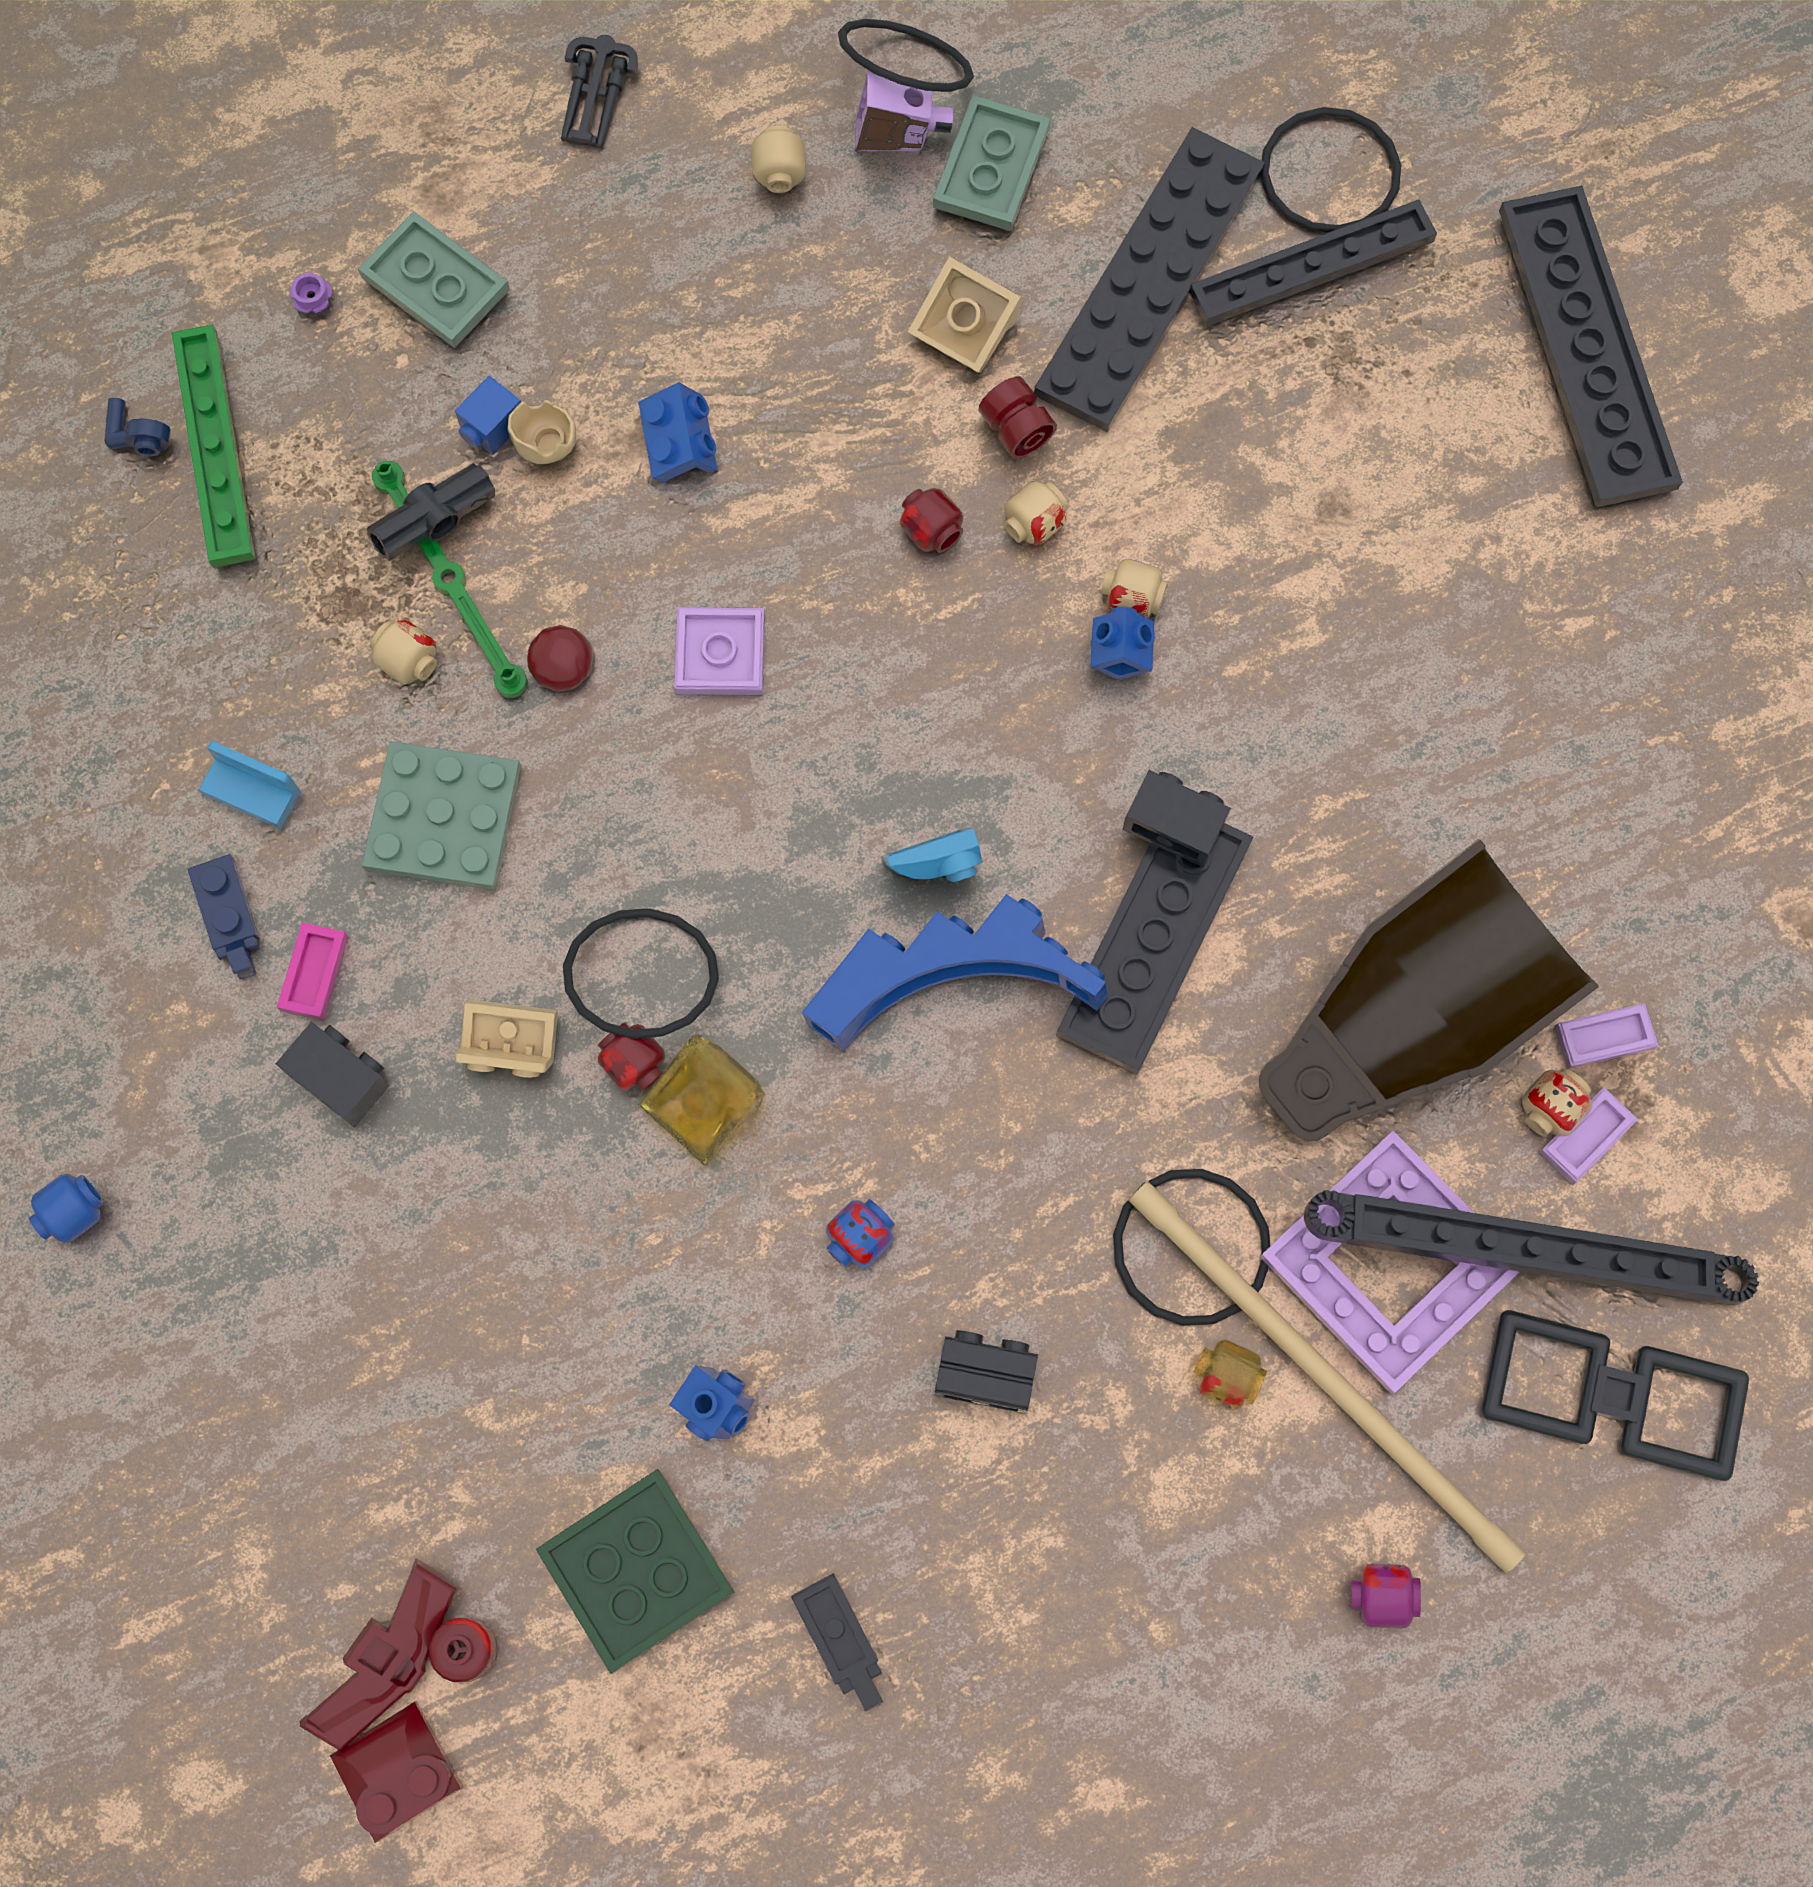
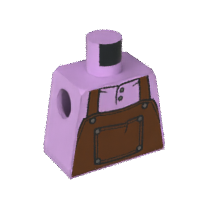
M868 70L856 112L855 150L920 151L923 148L928 131L951 132L953 108L932 105V91L900 85Z

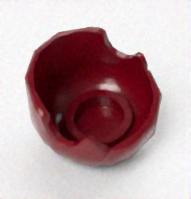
M564 625L543 629L530 643L527 654L528 669L538 684L544 688L555 692L573 690L590 676L594 649L589 640L575 628Z

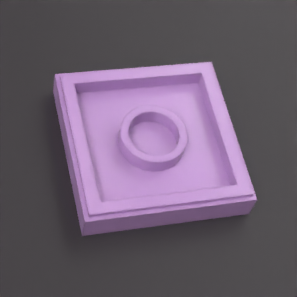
M677 607L675 694L762 695L764 608Z

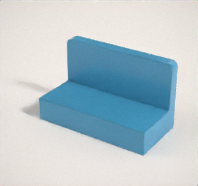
M211 741L207 749L215 760L198 789L201 794L281 830L301 793L290 775Z

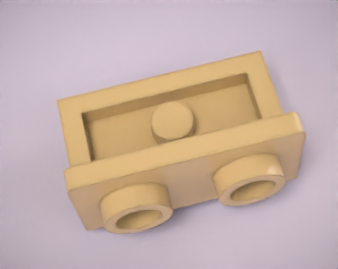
M468 999L464 1005L461 1048L456 1051L455 1062L467 1063L469 1070L478 1072H491L495 1070V1067L512 1069V1074L519 1077L531 1078L540 1076V1073H545L554 1063L558 1010Z

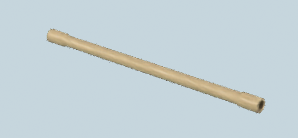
M1147 1181L1132 1195L1128 1201L1154 1227L1163 1231L1472 1536L1475 1544L1500 1569L1508 1573L1524 1558L1526 1553L1496 1523L1488 1520L1178 1214L1176 1208Z

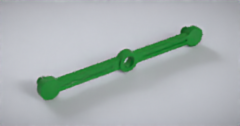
M393 461L378 463L372 471L373 483L379 492L390 495L398 509L403 506V502L408 495L404 488V472L399 464ZM427 538L420 542L421 549L434 569L432 580L439 593L451 597L495 670L494 684L497 691L506 698H515L522 695L528 686L526 674L520 666L510 664L464 588L466 576L462 567L453 561H448L437 541H431ZM448 573L455 574V579L452 582L445 583L442 581L444 575Z

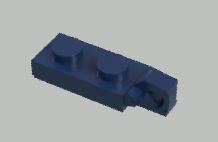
M227 854L188 868L187 870L210 943L218 959L228 958L233 973L237 974L239 979L257 974L250 950L259 947L257 940L260 937L234 858L231 854Z

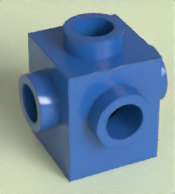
M1117 607L1112 609L1109 614L1093 618L1090 667L1117 680L1151 672L1153 669L1155 622L1137 614L1135 609L1129 607Z
M695 1365L669 1405L689 1420L686 1427L693 1434L705 1441H710L711 1438L730 1439L731 1436L739 1434L749 1421L750 1413L748 1410L755 1399L743 1391L746 1384L731 1372L722 1369L719 1373L712 1367Z

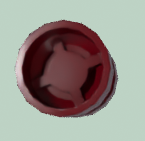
M1021 376L1009 378L995 386L982 399L978 408L979 413L993 431H1000L998 439L1014 459H1021L1037 451L1049 441L1057 430V424L1045 407H1037V396Z

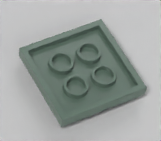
M389 741L362 863L364 870L496 891L522 767L520 761Z

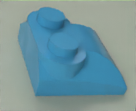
M963 828L881 856L884 865L895 873L913 879H932L946 876L947 881H951V883L976 875L975 866L983 863L980 847L973 828Z

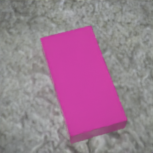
M301 923L277 1004V1008L281 1012L324 1021L349 937L346 932Z

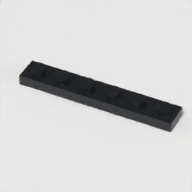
M1420 199L1191 283L1189 293L1205 326L1208 327L1431 244L1435 241L1437 232Z

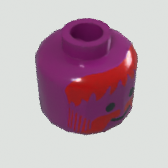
M1367 1564L1362 1570L1361 1580H1351V1609L1361 1610L1362 1620L1369 1627L1407 1628L1412 1623L1413 1617H1420L1421 1614L1420 1578H1413L1410 1568L1405 1565Z

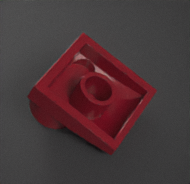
M417 1701L359 1736L342 1751L337 1750L330 1755L356 1807V1815L360 1825L370 1833L375 1843L386 1838L464 1787Z

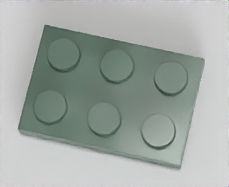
M972 95L934 194L933 208L1012 231L1050 129L1051 118Z
M414 211L358 268L362 279L453 348L471 332L510 290L507 280Z

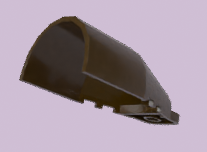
M1480 839L1472 843L1366 926L1286 1048L1261 1068L1259 1088L1263 1096L1289 1129L1300 1139L1318 1141L1344 1122L1399 1104L1400 1101L1420 1094L1442 1089L1443 1086L1469 1077L1474 1078L1487 1073L1599 987L1532 911L1487 852L1485 844Z

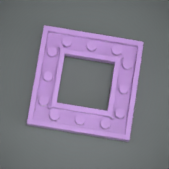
M1394 1131L1386 1136L1329 1190L1350 1195L1361 1194L1385 1199L1391 1198L1392 1200L1474 1213ZM1330 1205L1318 1206V1218H1321L1322 1224L1326 1223V1226L1330 1225L1331 1227L1339 1225L1340 1216L1334 1207ZM1304 1215L1260 1256L1271 1270L1391 1395L1398 1391L1519 1273V1271L1452 1261L1456 1266L1393 1325L1328 1258L1342 1243L1325 1241L1315 1237L1307 1229Z

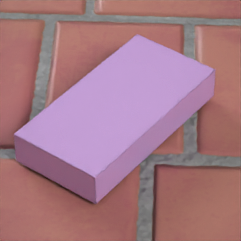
M1645 1003L1560 1022L1554 1026L1567 1069L1654 1050L1658 1047Z
M1605 1087L1591 1099L1592 1107L1590 1112L1570 1135H1555L1539 1152L1572 1185L1638 1120Z

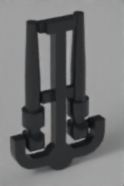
M600 35L596 39L578 37L568 44L564 57L565 62L578 63V65L574 67L571 78L573 85L568 100L561 140L586 143L602 148L614 112L618 92L623 87L625 79L623 75L625 73L636 75L638 57L636 51L631 46L616 43L610 35ZM580 49L595 50L598 55L590 85L587 84L590 74L588 68L592 66L593 56L591 51ZM614 54L628 57V64L624 57H613L611 63L613 72H610L608 75L607 88L600 87L607 58ZM586 93L588 95L579 130H573L572 126L581 95ZM602 96L606 98L598 135L595 136L589 133V128L597 97Z

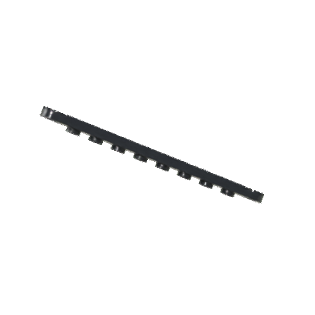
M1324 1190L1316 1194L1304 1209V1222L1307 1229L1315 1237L1325 1241L1725 1305H1739L1753 1297L1758 1290L1757 1286H1759V1281H1757L1758 1273L1754 1272L1753 1269L1755 1268L1753 1265L1750 1266L1748 1264V1260H1742L1739 1256L1715 1254L1712 1251L1361 1194L1350 1195L1338 1193L1334 1190ZM1330 1205L1334 1207L1340 1216L1339 1225L1331 1227L1330 1225L1326 1226V1223L1322 1224L1321 1218H1318V1206ZM1726 1269L1734 1271L1742 1281L1740 1292L1726 1288L1728 1285L1723 1283L1725 1278H1722L1724 1276L1723 1272Z

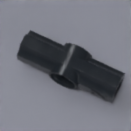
M472 463L436 486L429 482L416 487L407 495L403 506L368 526L367 535L378 554L383 559L391 561L427 538L431 541H437L446 537L456 528L461 517L494 498L495 488L486 471L480 465L477 466Z

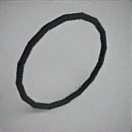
M860 19L847 22L838 31L841 48L856 63L872 73L897 84L924 91L952 92L966 88L974 78L970 62L956 48L938 37L912 26L888 20ZM864 27L888 29L911 35L933 44L951 55L963 67L965 76L962 80L952 83L925 82L901 76L874 64L860 55L848 43L846 35L851 30Z
M1321 107L1297 113L1275 129L1263 149L1262 161L1265 162V165L1260 175L1269 200L1287 219L1311 231L1332 232L1386 212L1400 189L1402 164L1392 139L1376 122L1352 110ZM1323 115L1349 118L1369 128L1386 146L1393 165L1392 186L1381 206L1363 219L1340 225L1312 222L1292 212L1276 195L1269 176L1271 151L1284 132L1300 121Z
M650 908L619 910L591 922L572 941L563 963L565 992L579 1015L602 1031L632 1039L662 1037L690 1025L710 1005L719 981L716 953L702 932L677 915ZM650 917L675 924L693 936L707 956L710 976L703 999L686 1017L660 1028L633 1030L607 1023L584 1006L574 989L572 965L579 947L597 929L615 921Z
M1204 1169L1170 1170L1148 1181L1154 1188L1172 1179L1203 1178L1226 1186L1248 1205L1260 1229L1262 1254L1270 1247L1269 1226L1255 1199L1232 1179ZM1129 1201L1123 1205L1113 1233L1115 1266L1128 1293L1154 1316L1182 1326L1215 1324L1242 1311L1235 1303L1212 1315L1182 1316L1159 1308L1136 1288L1124 1264L1122 1236L1134 1206ZM1262 1259L1255 1281L1251 1285L1257 1292L1262 1288L1269 1268Z

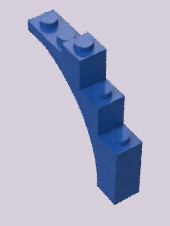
M1006 894L974 935H972L974 933L973 929L957 916H952L948 919L938 911L906 951L905 947L893 936L884 933L880 937L868 928L802 1011V1014L809 1028L844 1052L857 1035L882 1012L922 989L946 981L985 975L1018 976L1037 979L1061 986L1096 1011L1108 998L1106 982L1104 981L1105 976L1101 971L1088 962L1083 961L1080 965L1066 956L1068 951L1053 938L1046 937L1044 940L1042 939L1046 934L1043 918L1041 917L1042 913L1034 904L1023 898L1018 902Z

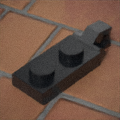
M834 1573L792 1595L791 1598L835 1685H839L843 1695L854 1689L865 1711H869L883 1703L872 1681L873 1678L882 1674L877 1664L879 1661Z

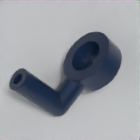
M121 398L108 399L104 438L108 448L133 447L134 452L144 456H156L160 454V451L169 448L171 429L168 425L157 420L139 418L128 421L126 430H123L126 401Z

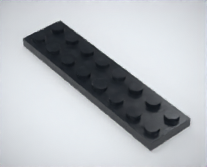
M1193 127L1190 129L1035 385L1034 394L1038 398L1107 433L1109 432L1188 299L1191 283L1197 282L1257 183L1265 162Z
M1583 186L1502 202L1499 213L1595 506L1601 507L1678 490L1683 481Z

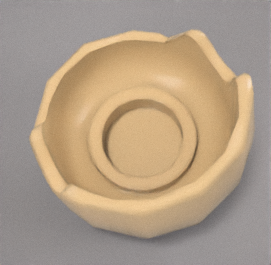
M544 400L539 406H529L526 402H521L508 416L507 430L517 453L528 462L548 464L562 460L572 451L576 444L575 422L567 410L552 405L548 400Z

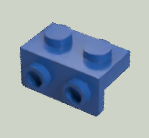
M678 382L638 402L653 479L663 483L695 467L708 473L717 470L715 459L717 449L710 433L707 418L709 407L702 394Z

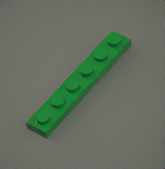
M213 324L171 332L208 561L213 568L255 560L218 333Z

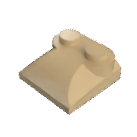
M949 256L910 326L908 333L974 371L981 373L1005 332L1016 323L1019 316V307L1024 299Z

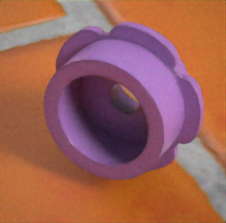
M304 273L293 281L290 296L294 300L293 305L298 311L305 314L309 312L319 313L329 305L328 299L332 296V289L329 283L323 281L317 274ZM315 293L313 298L308 297L309 294Z

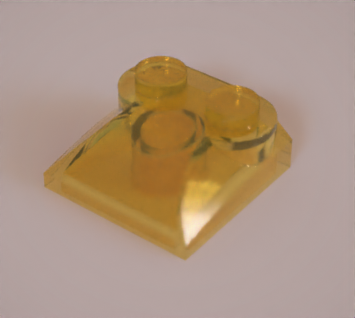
M698 1034L691 1036L638 1105L703 1165H707L745 1119L753 1115L760 1108L765 1093L757 1079L724 1049Z

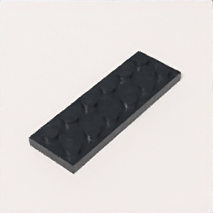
M1225 823L1204 868L1150 843L1091 962L1105 976L1104 981L1106 982L1108 998L1096 1011L1074 996L1057 1030V1036L1133 1073H1139L1254 836Z

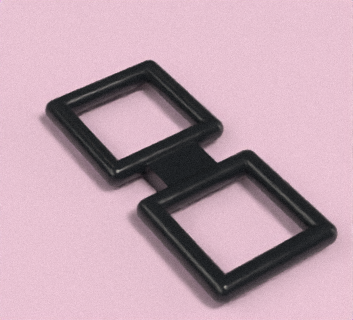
M1505 1310L1501 1313L1481 1407V1413L1484 1418L1567 1441L1588 1444L1593 1438L1596 1418L1599 1415L1624 1422L1620 1450L1628 1457L1720 1481L1731 1479L1749 1386V1376L1745 1371L1651 1346H1643L1638 1350L1634 1373L1607 1366L1611 1342L1604 1334L1512 1310ZM1516 1331L1590 1350L1576 1423L1502 1404ZM1655 1367L1728 1386L1715 1459L1641 1440Z

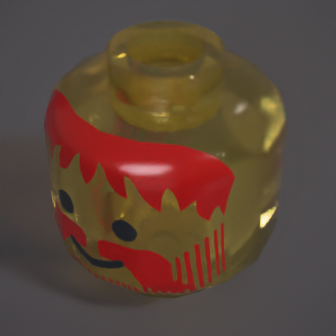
M1223 1339L1216 1343L1213 1350L1206 1347L1203 1348L1193 1373L1201 1376L1199 1390L1202 1395L1232 1409H1239L1245 1402L1251 1405L1254 1403L1267 1370L1261 1368V1358L1256 1352Z

